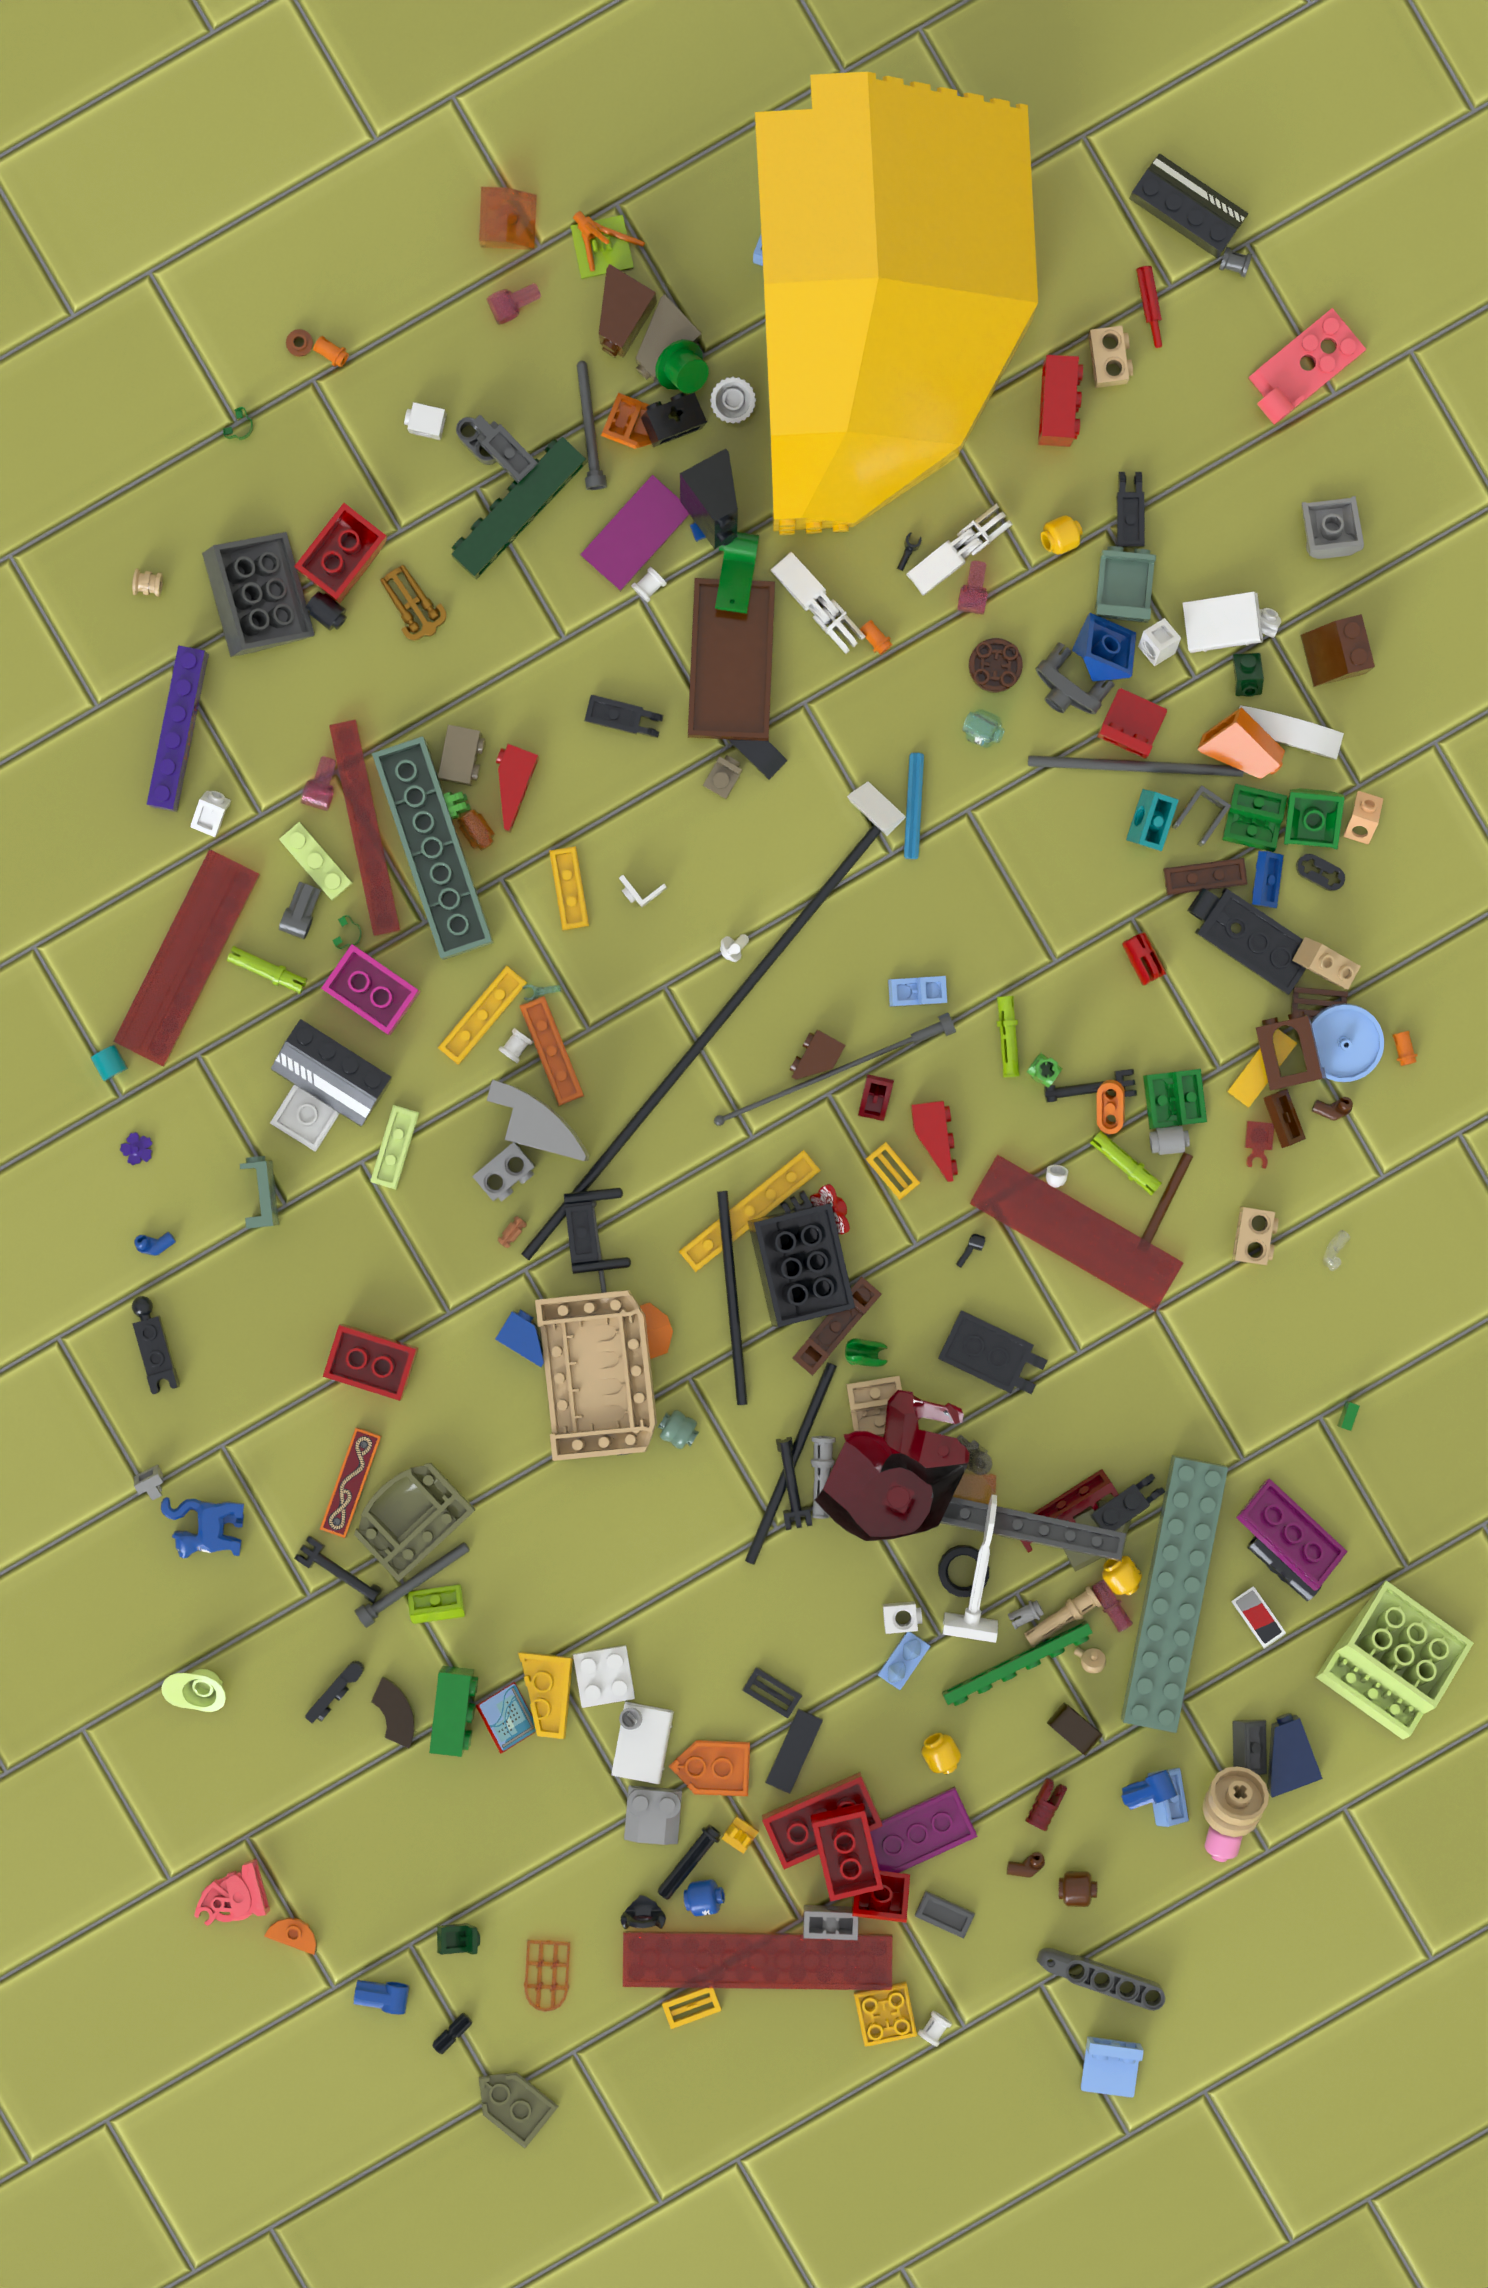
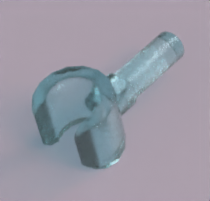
M525 985L522 988H532L534 991L532 997L524 998L528 1001L537 999L539 995L561 992L560 985L549 987Z

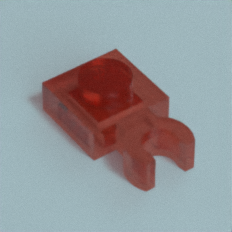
M1246 1121L1244 1148H1252L1251 1154L1246 1159L1247 1167H1252L1253 1159L1258 1157L1262 1161L1261 1168L1266 1169L1268 1160L1264 1155V1150H1272L1273 1123Z

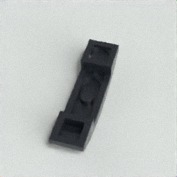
M727 739L768 780L788 761L769 741Z

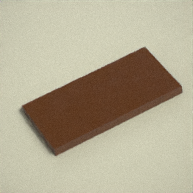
M695 578L688 738L769 741L775 581L752 580L747 614L715 609L720 579Z

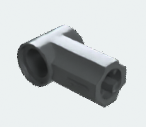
M299 882L291 904L283 914L279 930L305 939L313 920L311 916L321 890Z

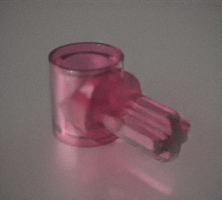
M531 284L514 293H511L508 289L500 290L490 295L486 300L497 324L500 325L519 316V308L539 299L541 293L536 284Z
M982 561L971 562L967 585L961 586L958 611L984 615L988 594L987 589L983 588L986 563Z
M325 756L320 758L314 780L310 779L306 782L301 804L328 811L334 793L333 786L329 785L336 764L334 759Z

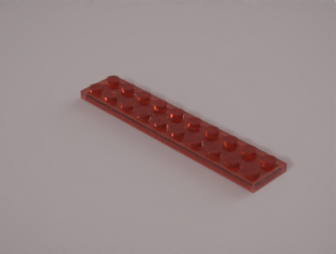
M623 1931V1987L892 1990L893 1936L892 1934H858V1940L803 1938V1933Z

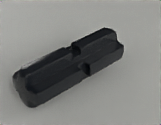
M462 2013L449 2026V2030L446 2029L433 2042V2048L439 2054H443L456 2041V2037L459 2038L472 2025L470 2017Z

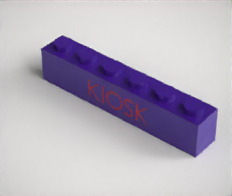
M178 645L147 799V805L150 807L174 812L178 811L209 656L205 650Z

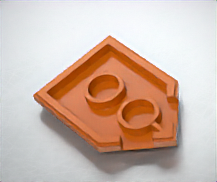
M696 1740L669 1765V1768L677 1774L694 1794L748 1796L750 1742Z

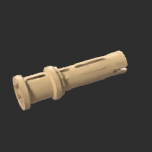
M1089 1585L1085 1588L1086 1591L1073 1600L1070 1598L1066 1600V1605L1059 1611L1024 1633L1033 1648L1075 1619L1076 1621L1082 1620L1084 1614L1095 1607L1099 1608L1102 1606Z

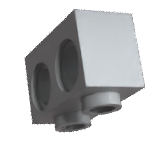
M513 1142L472 1177L492 1201L499 1198L502 1202L514 1192L511 1187L515 1183L520 1181L523 1184L534 1175L531 1170L536 1166L517 1143ZM513 1157L521 1158L524 1163L523 1169L518 1173L512 1172L509 1168V1161ZM493 1174H497L503 1179V1185L498 1190L491 1189L488 1184L489 1177Z

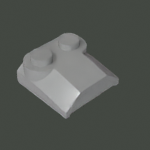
M1356 496L1312 503L1302 502L1307 538L1306 549L1309 556L1316 559L1350 556L1363 550L1364 541Z
M629 1785L624 1840L661 1845L678 1844L682 1790Z

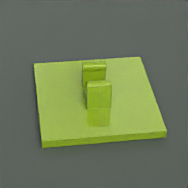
M623 215L594 221L604 227L627 235ZM578 224L570 226L581 279L606 274L609 264L620 271L634 268L629 242L601 232L610 242L605 244L597 237L591 239L590 243L595 270L590 271L585 243L581 235L582 232L578 229Z

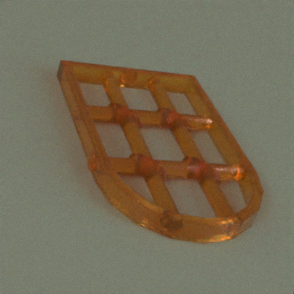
M527 1940L524 1987L526 1998L535 2009L544 2012L553 2011L565 2001L569 1989L570 1942ZM530 1944H539L538 1961H529ZM543 1944L554 1945L553 1962H544ZM558 1945L567 1946L566 1963H559V1960H557ZM529 1965L538 1968L537 1984H528ZM542 1966H551V1969H553L552 1985H543V1982H541ZM557 1967H566L565 1986H559L556 1983ZM528 1988H535V1991H537L536 2004L530 1999ZM541 1989H550L551 2007H540ZM556 1990H565L562 2000L555 2005Z

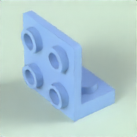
M1087 2036L1081 2090L1134 2097L1138 2064L1143 2059L1144 2050L1141 2043Z

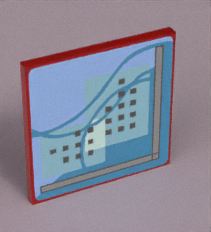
M515 1682L476 1705L500 1754L536 1732L533 1716Z

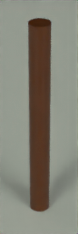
M1185 1152L1182 1154L1137 1249L1145 1253L1147 1252L1193 1156Z

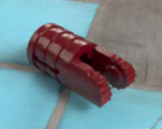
M1049 1778L1045 1779L1035 1799L1036 1801L1033 1803L1032 1809L1025 1819L1026 1822L1043 1831L1048 1830V1826L1067 1791V1787L1060 1784L1051 1795L1054 1781Z

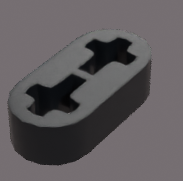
M1305 854L1297 860L1296 871L1298 875L1328 891H1336L1344 885L1345 874L1339 867L1313 854ZM1310 859L1313 860L1312 866L1319 869V872L1316 873L1311 870L1305 873V867L1302 865V862H1308ZM1336 872V878L1339 880V883H1333L1331 886L1328 885L1329 879L1322 876V873L1330 875Z

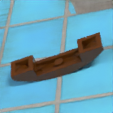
M862 1276L851 1288L855 1308L827 1315L792 1357L795 1362L812 1376L861 1317L882 1295Z

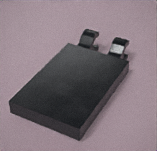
M962 1310L938 1358L1006 1392L1012 1393L1015 1386L1031 1395L1036 1384L1019 1377L1023 1367L1027 1362L1043 1370L1048 1361L1031 1353L1033 1344Z

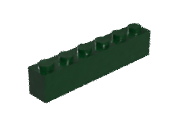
M561 437L559 441L556 439L552 440L545 448L546 454L541 460L535 459L538 464L519 483L514 480L507 489L509 493L503 500L500 497L495 500L489 507L491 512L485 519L480 517L471 526L472 532L466 539L461 537L453 545L452 557L476 580L587 464L586 458L564 437Z

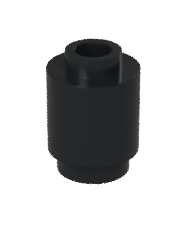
M318 591L306 606V609L310 611L309 615L329 631L333 628L339 629L347 619L344 615L346 609L326 593L323 595Z

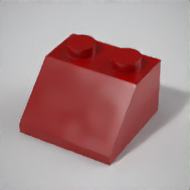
M879 1870L883 1889L856 1895L852 1898V1916L906 1923L910 1874Z

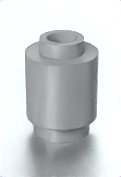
M1182 1126L1156 1128V1131L1149 1132L1152 1153H1158L1159 1155L1184 1153L1185 1147L1190 1146L1188 1130L1183 1131Z

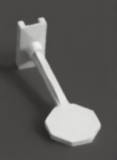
M991 1495L989 1500L984 1540L978 1553L969 1606L965 1609L964 1615L944 1613L943 1635L996 1643L998 1620L980 1618V1603L990 1556L989 1546L995 1524L997 1495Z

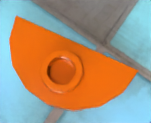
M288 1917L278 1920L269 1927L264 1937L315 1955L317 1942L310 1926L300 1919Z

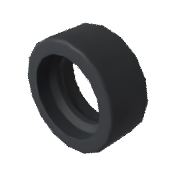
M958 1545L950 1548L942 1555L938 1564V1575L942 1586L949 1593L957 1597L971 1596L972 1585L967 1587L955 1585L948 1576V1567L955 1557L961 1555L970 1556L977 1562L978 1549L969 1545ZM989 1565L987 1566L983 1588H985L989 1579Z

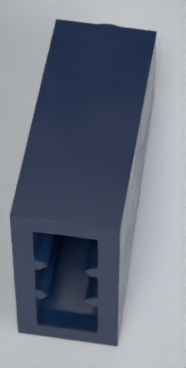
M1291 1713L1277 1717V1722L1271 1724L1267 1790L1272 1798L1323 1779L1301 1719L1297 1715L1292 1716Z

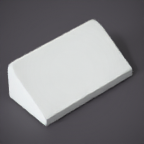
M866 782L847 796L849 801L886 836L906 818L869 782Z

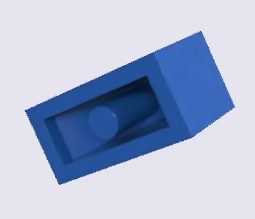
M521 1309L518 1313L512 1311L495 1340L542 1367L544 1356L537 1325L532 1322L534 1317Z

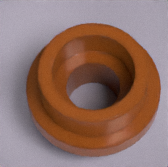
M297 329L287 336L286 347L292 355L303 357L312 350L313 339L307 331ZM298 338L304 340V344L301 347L294 345L295 340Z

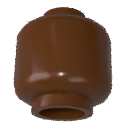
M1067 1871L1063 1878H1059V1899H1063L1066 1906L1088 1907L1091 1904L1092 1898H1097L1098 1883L1097 1881H1092V1876L1089 1872Z

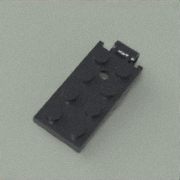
M1202 888L1187 910L1190 914L1204 922L1200 929L1197 928L1195 934L1286 995H1289L1306 970L1305 967L1292 961L1303 939L1230 890L1224 888L1221 892L1223 894L1219 899L1210 891ZM1233 923L1240 924L1241 930L1239 933L1232 932L1231 925Z

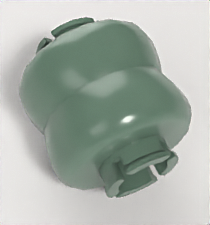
M674 1410L671 1416L666 1413L658 1428L662 1429L660 1438L671 1442L677 1449H683L685 1444L691 1446L699 1431L694 1430L697 1422L692 1418L686 1417L679 1410Z

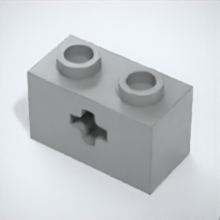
M804 1905L803 1938L858 1940V1917L852 1916V1907Z

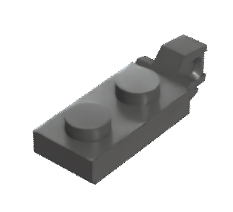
M481 415L471 423V426L480 434L476 438L480 445L517 483L538 464L501 424L498 425L495 421L489 424Z

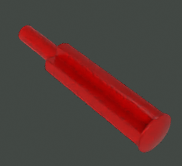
M1142 266L1137 268L1136 272L1146 323L1151 325L1155 348H1161L1163 345L1158 321H1161L1162 318L1152 266Z

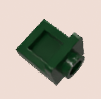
M1260 653L1233 654L1236 681L1235 696L1251 697L1261 695L1264 676Z
M468 1923L437 1926V1953L441 1955L464 1952L471 1955L478 1953L480 1934L477 1927Z

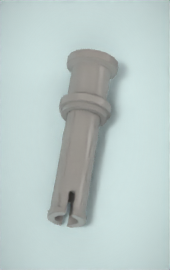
M812 1436L811 1441L814 1442V1457L811 1459L812 1467H814L812 1517L827 1519L830 1516L814 1499L823 1490L831 1473V1468L835 1464V1460L832 1459V1451L836 1438L832 1436Z

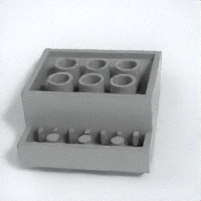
M492 1080L487 1101L513 1108L505 1140L582 1161L589 1160L590 1155L575 1131L550 1106L517 1087Z

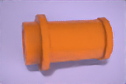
M324 336L319 337L313 347V351L330 360L334 367H342L349 357L346 348H339L325 339Z
M872 620L860 628L866 636L865 638L874 647L873 651L875 653L878 652L882 655L892 646L891 638L889 636L886 637Z
M1405 1031L1392 1035L1399 1057L1396 1059L1397 1062L1400 1061L1401 1066L1416 1063L1415 1057L1418 1055L1414 1054L1410 1032Z

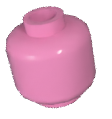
M1209 1826L1204 1846L1214 1860L1226 1862L1227 1859L1237 1857L1243 1836L1231 1837L1222 1835Z

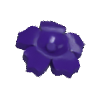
M135 1132L130 1133L126 1139L129 1144H121L120 1151L123 1152L124 1156H129L128 1163L132 1165L141 1163V1159L148 1162L152 1158V1150L146 1149L153 1144L151 1138L145 1136L140 1138L138 1133Z

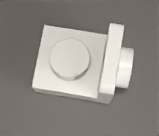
M206 791L199 799L190 827L216 837L231 800L225 798L220 792Z

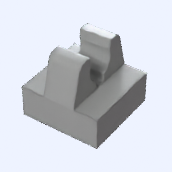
M158 1465L134 1476V1487L139 1495L147 1492L152 1501L162 1496L160 1484L163 1483V1473Z

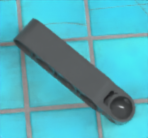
M1043 1948L1038 1953L1036 1960L1045 1970L1067 1978L1073 1984L1148 2010H1158L1165 2003V1994L1161 1986L1149 1979L1053 1948ZM1075 1963L1083 1966L1082 1972L1078 1975L1069 1973L1070 1966ZM1100 1972L1108 1974V1979L1103 1984H1097L1094 1981L1095 1976ZM1125 1981H1130L1134 1984L1133 1989L1127 1993L1121 1992V1984ZM1156 1990L1159 1992L1158 1998L1152 2002L1145 1999L1147 1992Z

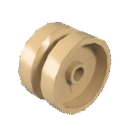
M1238 1766L1225 1768L1217 1773L1204 1797L1202 1809L1206 1821L1214 1830L1222 1835L1231 1837L1247 1835L1255 1829L1268 1805L1269 1793L1267 1786L1261 1777L1250 1769Z

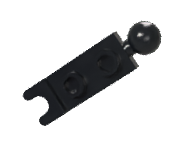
M139 1296L132 1303V1311L136 1316L140 1317L141 1321L132 1324L146 1370L150 1391L154 1395L160 1392L159 1383L161 1379L168 1380L172 1389L180 1387V1383L160 1316L151 1318L150 1313L153 1309V1303L148 1297Z

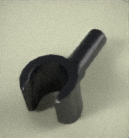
M912 532L906 536L904 542V554L897 567L901 571L904 570L912 552L918 550L921 545V537L916 545L909 543Z
M978 1234L971 1235L968 1245L956 1265L961 1268L971 1255L973 1249L982 1251L985 1237Z

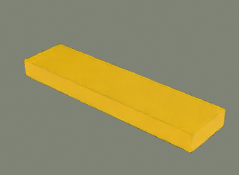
M506 966L439 1045L438 1049L459 1065L526 986L527 982Z

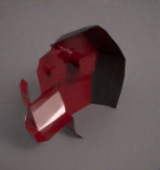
M897 1390L887 1401L884 1437L868 1431H854L844 1434V1446L823 1490L814 1500L838 1525L864 1541L896 1539L925 1532L939 1526L968 1466L970 1453L957 1438L919 1430L918 1420L927 1418L951 1424L962 1423L964 1416L962 1409L950 1403L944 1406L923 1401L914 1396L913 1392Z

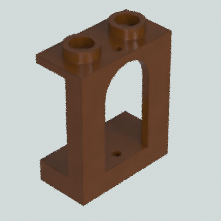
M1304 1011L1288 1014L1289 1020L1278 1022V1017L1263 1020V1026L1256 1027L1270 1091L1327 1078L1324 1067H1321L1310 1020L1313 1017L1312 1015L1305 1016ZM1288 1025L1293 1027L1299 1035L1307 1071L1281 1077L1273 1035L1279 1027Z

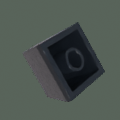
M727 449L680 473V502L714 549L721 545L726 546L737 537L738 508L730 456Z

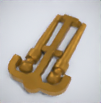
M404 565L394 569L384 578L380 579L394 605L402 615V620L405 624L409 625L401 629L409 640L416 641L425 635L433 636L436 633V628L445 622L447 614L442 604L440 603L435 609L433 608L434 605L431 600L427 599ZM401 572H403L417 595L414 599H412L397 576ZM392 578L408 601L405 605H403L388 584V581ZM421 601V606L425 611H428V616L431 620H436L435 622H427L416 605L418 602ZM411 607L423 624L421 631H419L418 623L413 621L414 617L411 612L407 611Z

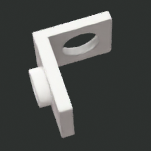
M625 876L619 877L625 886L621 891L631 903L636 900L641 908L667 889L666 885L663 884L642 900Z

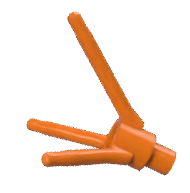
M581 211L573 216V219L578 224V229L582 232L581 235L585 243L590 271L595 270L590 243L591 239L597 237L605 244L610 242L601 232L641 247L645 245L641 240L594 222Z

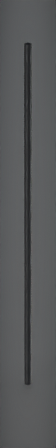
M873 824L571 1193L584 1192L589 1189L882 832L876 825ZM565 1202L562 1203L521 1253L526 1259L530 1260L566 1217Z

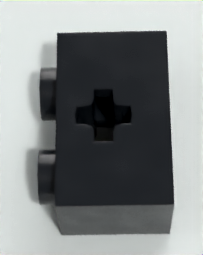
M682 392L671 397V402L662 405L661 401L646 407L647 411L641 419L653 448L701 430L705 426L707 420L695 392L689 395ZM669 414H670L672 417L677 416L678 419H677V420H675L674 418L669 419L668 416H669Z

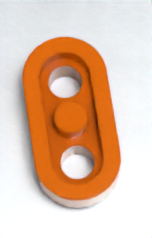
M1106 1080L1097 1091V1125L1102 1132L1115 1134L1121 1130L1125 1122V1090L1118 1081ZM1113 1089L1116 1092V1095L1110 1096L1107 1093V1090ZM1107 1116H1115L1116 1121H1109Z

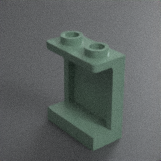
M1108 546L1107 550H1102L1100 554L1095 615L1104 619L1148 623L1151 617L1150 603L1156 555L1150 554V550L1134 549V553L1123 552V547Z
M265 1156L246 1158V1163L240 1164V1169H256L261 1216L245 1218L246 1229L279 1225L273 1162L265 1161Z

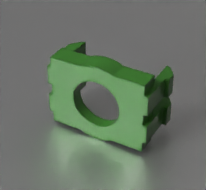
M462 792L443 794L452 819L460 818L461 813L471 810L470 805L464 802L468 800L466 794Z

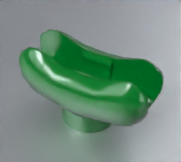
M853 1338L846 1344L845 1357L851 1365L880 1367L884 1366L888 1360L879 1359L878 1353L881 1350L888 1349V1347L881 1342Z

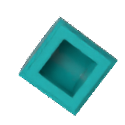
M115 1045L107 1047L91 1057L104 1082L128 1069Z

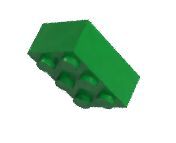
M451 1666L441 1667L438 1673L429 1753L462 1757L464 1751L469 1750L472 1730H468V1723H472L475 1713V1703H471V1696L475 1697L478 1687V1677L474 1676V1669Z

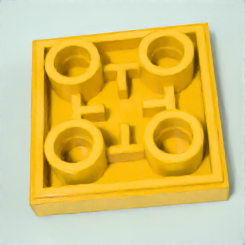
M906 1982L854 1992L865 2047L917 2036Z

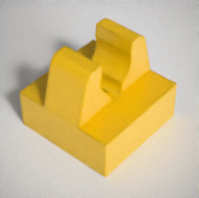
M736 1815L721 1839L744 1854L759 1830Z

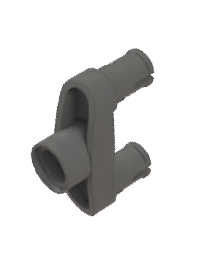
M1058 642L1047 659L1042 660L1035 668L1038 676L1051 689L1045 697L1046 703L1059 713H1064L1071 704L1086 713L1096 714L1102 706V700L1115 684L1109 680L1102 688L1106 680L1097 681L1088 693L1081 690L1058 671L1068 656L1072 654L1071 650L1067 647L1059 655L1065 645Z

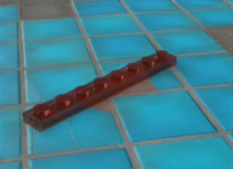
M351 720L329 725L373 935L379 936L401 931L357 721Z

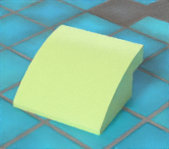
M1384 1581L1336 1644L1316 1675V1678L1398 1737L1405 1739L1412 1735L1423 1714L1437 1707L1474 1643L1388 1581Z

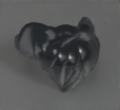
M639 1895L621 1915L620 1921L624 1929H628L629 1926L635 1928L657 1926L662 1929L666 1916L655 1901L647 1896Z

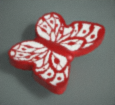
M831 1184L822 1186L818 1193L810 1196L812 1205L818 1206L831 1203L838 1234L849 1232L850 1225L845 1217L847 1214L846 1203L842 1198L837 1197V1193Z

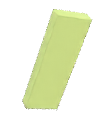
M393 1105L370 1182L397 1190L420 1112Z

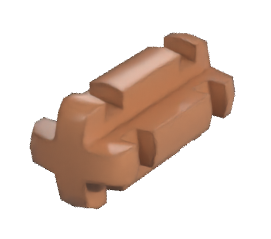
M518 1216L514 1217L515 1221L513 1223L510 1222L503 1231V1236L498 1238V1242L505 1248L511 1246L510 1243L517 1239L522 1232L521 1229L527 1225Z

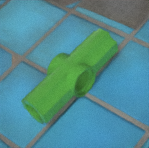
M1040 1053L1026 1072L1031 1075L1033 1080L1038 1083L1041 1082L1049 1088L1063 1068L1051 1057L1048 1058Z

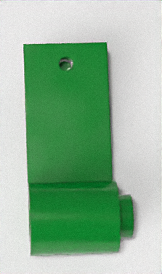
M737 532V537L733 542L726 546H719V551H724L715 609L747 614L759 535Z

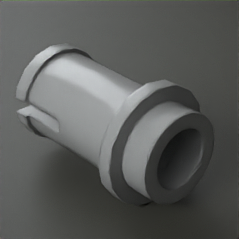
M1030 1600L1028 1605L1008 1613L1011 1621L1021 1616L1020 1619L1012 1622L1015 1630L1036 1618L1040 1620V1616L1044 1615L1037 1600L1034 1602Z

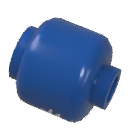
M712 1879L691 1882L688 1889L684 1890L686 1910L691 1911L694 1916L717 1914L721 1904L725 1903L723 1888L718 1887L717 1883Z

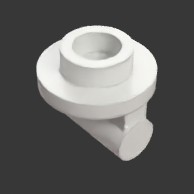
M1260 609L1262 633L1274 638L1281 624V619L1273 609Z
M742 934L736 941L731 937H724L721 940L720 946L723 957L732 962L740 960L741 950L749 942L748 936Z

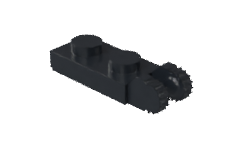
M1125 472L1118 473L1117 547L1132 548L1145 546L1142 472H1135V492H1126Z
M591 695L584 721L636 735L639 733L658 738L659 731L653 728L641 727L639 724L641 717L655 722H662L663 715L643 710V707Z
M1150 1474L1138 1484L1131 1485L1090 1516L1099 1528L1116 1531L1147 1509L1150 1503L1165 1493L1163 1487L1157 1488L1145 1499L1139 1490L1153 1482L1155 1477L1153 1474Z
M352 1661L307 1712L305 1718L313 1724L316 1719L322 1721L332 1710L328 1705L335 1698L339 1701L349 1690L346 1684L356 1682L361 1674H363L364 1667L362 1662Z

